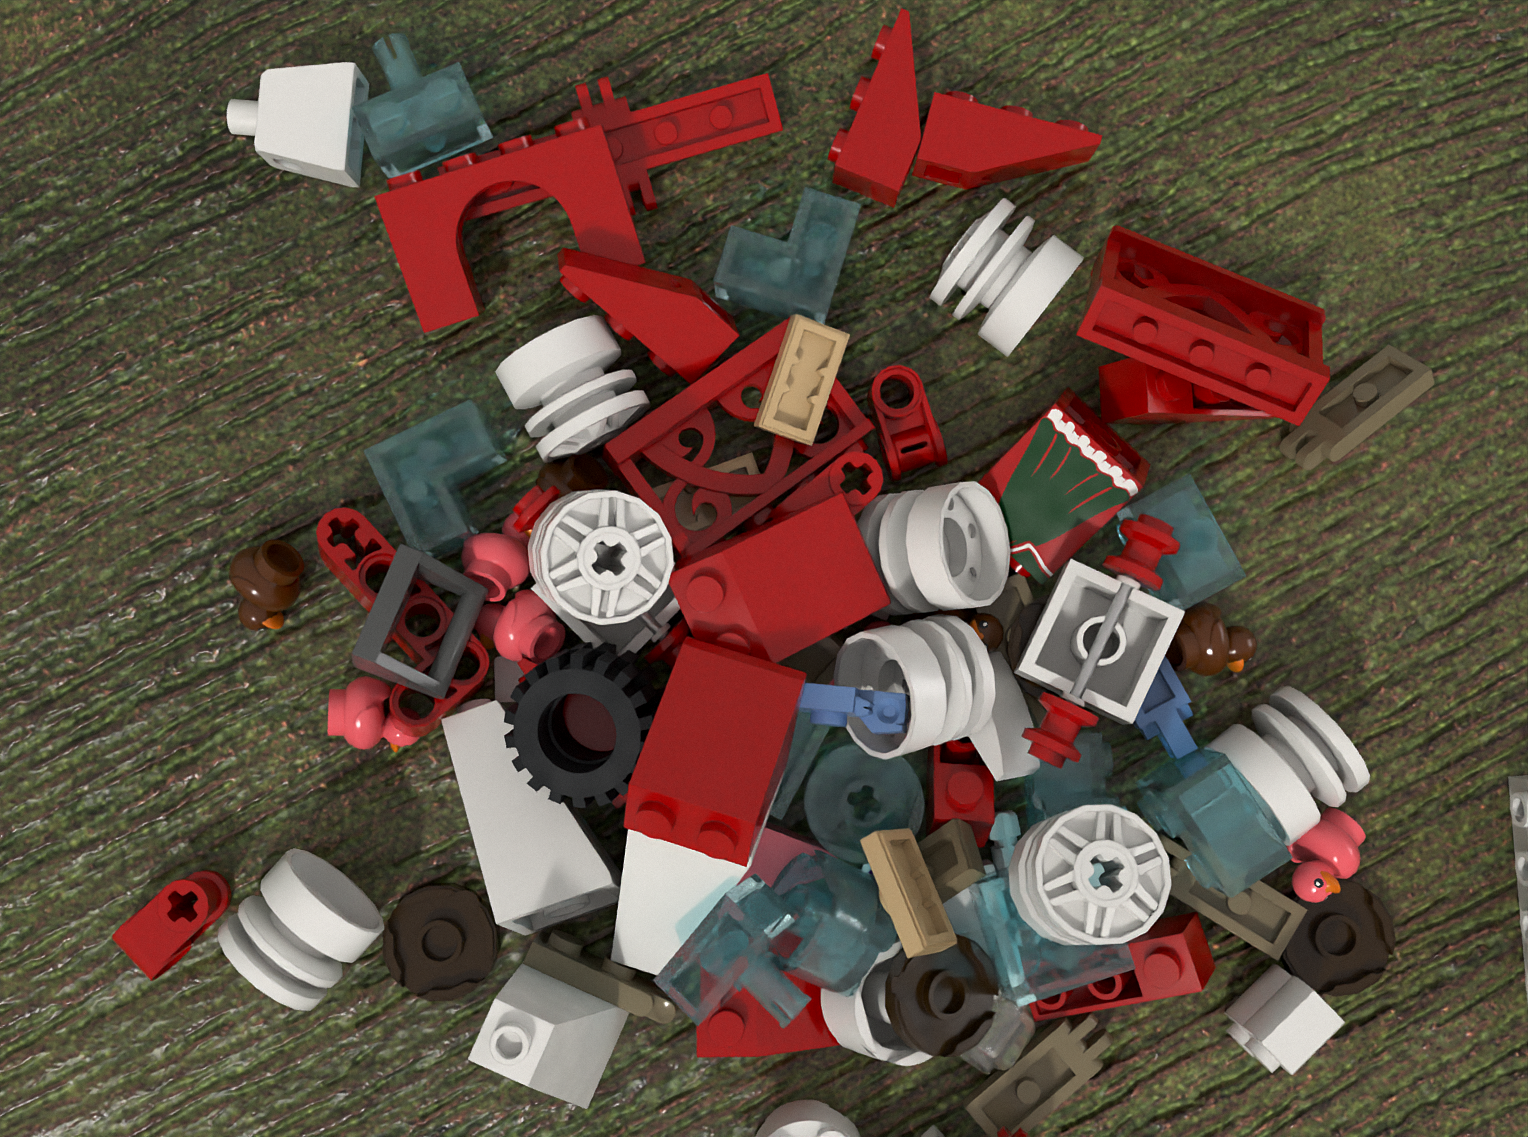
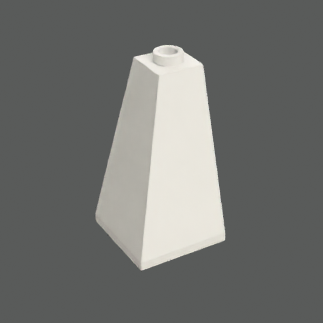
M490 699L472 700L457 708L458 714L443 718L441 721L496 924L526 936L617 904L619 902L622 873L578 809L573 807L571 799L568 797L561 804H558L548 799L551 790L543 786L537 792L531 788L527 782L533 776L526 768L517 772L511 762L519 756L517 749L506 748L504 735L514 729V725L504 723L506 708L497 700L492 702Z
M783 775L747 867L723 859L711 858L704 853L661 839L649 838L642 833L628 829L611 961L664 978L670 975L750 868Z
M522 963L495 997L468 1060L525 1086L587 1109L630 1012Z

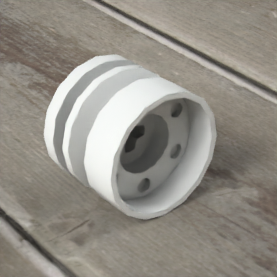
M1003 198L991 211L976 219L944 261L937 285L929 298L942 306L959 286L966 292V295L952 315L960 320L979 303L984 305L989 311L979 328L978 335L1008 357L1073 274L1084 257L1055 235L1044 241L1032 253L1023 245L1033 228L1035 220L1030 216H1026L1011 235L1007 234L1002 228L1014 212L1016 206L1006 198Z
M592 315L579 318L542 334L513 352L495 371L515 409H528L543 405V408L535 413L526 423L525 428L530 437L546 435L536 446L544 463L559 458H567L572 454L581 455L606 444L625 431L631 423L640 418L650 408V402L643 390L628 392L637 382L632 370H619L604 374V371L620 357L621 349L603 316Z
M958 482L928 487L925 491L911 490L879 495L865 506L857 524L891 599V604L880 610L896 616L938 611L939 609L945 611L991 605L1001 595L1009 573L1010 545L1008 529L1000 506L989 490L977 482Z
M594 489L574 491L550 503L534 523L528 543L530 572L542 594L575 618L599 625L628 622L650 610L667 589L674 565L672 539L660 515L640 498L615 490ZM597 543L609 547L615 545L616 549L610 555L612 562L615 564L611 570L599 566L592 567V564L598 558L597 553L593 549Z
M938 614L923 620H911L901 626L888 625L861 631L847 638L837 654L834 670L835 686L904 693L910 696L906 733L876 735L868 729L859 717H847L846 728L855 743L871 756L887 760L921 750L931 745L936 746L951 740L961 739L980 732L991 718L996 698L994 669L987 648L975 630L957 616Z
M1282 686L1270 695V706L1259 704L1252 709L1251 718L1260 736L1241 724H1233L1204 747V755L1223 787L1244 812L1270 837L1282 845L1290 846L1320 822L1321 815L1311 794L1331 807H1339L1346 800L1347 794L1345 790L1348 792H1358L1369 783L1370 774L1354 744L1338 724L1302 692L1290 686Z
M1111 804L1083 805L1053 815L1032 825L1016 843L1008 867L1010 895L1021 918L1041 937L1062 945L1123 944L1146 933L1164 912L1171 889L1169 857L1157 833L1137 814ZM1100 863L1105 870L1098 878L1102 886L1093 887L1088 880L1095 872L1092 864Z
M293 848L287 851L261 880L260 891L264 897L252 895L244 899L239 905L238 913L228 917L219 927L218 941L224 954L237 971L257 989L290 1008L311 1011L327 995V988L334 986L343 977L341 962L353 963L384 930V922L373 902L344 873L308 851Z

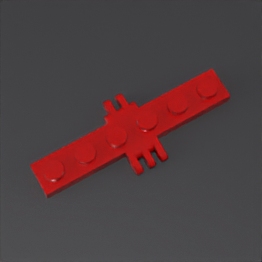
M768 73L630 112L626 96L614 99L608 76L597 79L603 102L592 105L586 82L575 85L581 109L571 111L572 119L576 120L587 117L590 127L599 124L603 125L632 216L636 215L630 195L634 191L641 190V200L647 212L658 209L647 170L783 131ZM555 133L534 139L533 141L536 145L555 139L557 136ZM499 150L478 155L477 158L480 163L499 157L501 154ZM443 166L437 167L439 175L445 174ZM507 181L499 183L487 189L475 200L467 213L465 222L553 196L544 189L527 182Z

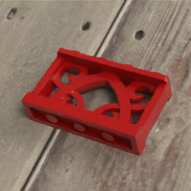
M1118 225L1112 227L1092 267V277L1085 309L1078 324L1076 335L1300 426L1330 380V366L1323 364L1322 325L1326 320L1325 310Z
M790 317L604 445L602 458L615 476L618 475L632 496L640 498L660 515L671 536L672 549L678 560L725 541L743 526L749 531L769 522L771 517L768 514L774 510V504L788 494H792L807 480L811 482L819 475L820 471L833 463L838 457L847 452L860 451L864 453L869 449L864 440L876 427L869 418L867 419L835 377L825 406L834 414L837 420V432L832 440L823 444L813 443L812 446H807L774 434L772 451L764 474H731L703 467L711 456L716 436L715 425L709 411L719 405L726 413L739 420L755 422L759 408L747 407L742 401L741 393L747 387H756L761 393V399L758 403L762 402ZM686 430L696 431L703 440L702 447L692 462L684 458L691 452L693 447L686 448L678 440L679 435ZM793 450L798 455L810 459L785 477ZM641 458H644L662 473L675 479L668 489L663 502H661L634 465ZM686 486L698 489L691 501L693 516L696 509L703 504L711 505L716 511L714 523L705 530H689L683 527L676 518V500ZM729 496L757 497L732 515V503Z

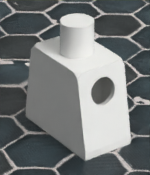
M352 62L267 69L261 74L258 101L231 99L227 107L228 128L231 134L255 136V151L269 165L275 168L349 187L360 188L369 83L357 65Z

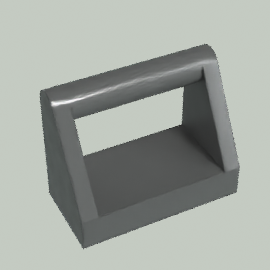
M400 543L352 651L353 667L429 696L444 699L489 590L424 552ZM417 579L461 595L428 676L385 654Z

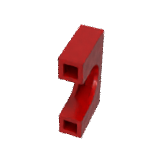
M587 117L579 118L555 126L554 130L557 138L535 145L530 134L498 144L501 154L499 157L479 163L476 152L442 162L445 174L423 180L420 170H416L386 180L390 191L374 197L424 333L477 317L485 311L464 250L463 228L467 213L475 200L487 189L499 183L507 181L527 182L550 193L566 211L580 252L636 266L646 263V258L602 124L590 127Z

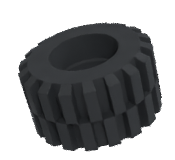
M592 642L579 643L570 650L566 648L529 671L525 675L526 680L516 685L510 696L516 703L505 710L504 723L514 725V729L505 734L504 738L506 748H516L519 754L511 762L517 772L526 768L533 776L527 782L531 788L537 792L543 786L551 790L548 799L558 804H561L570 796L573 800V807L587 808L595 799L598 805L602 806L611 803L619 794L624 796L628 793L630 779L665 691V687L655 690L651 681L658 674L650 665L643 671L635 665L640 657L639 655L630 650H627L621 656L615 655L616 644L604 642L593 649ZM575 693L590 696L599 701L608 710L616 728L614 750L594 751L582 746L571 736L563 716V707L567 694Z

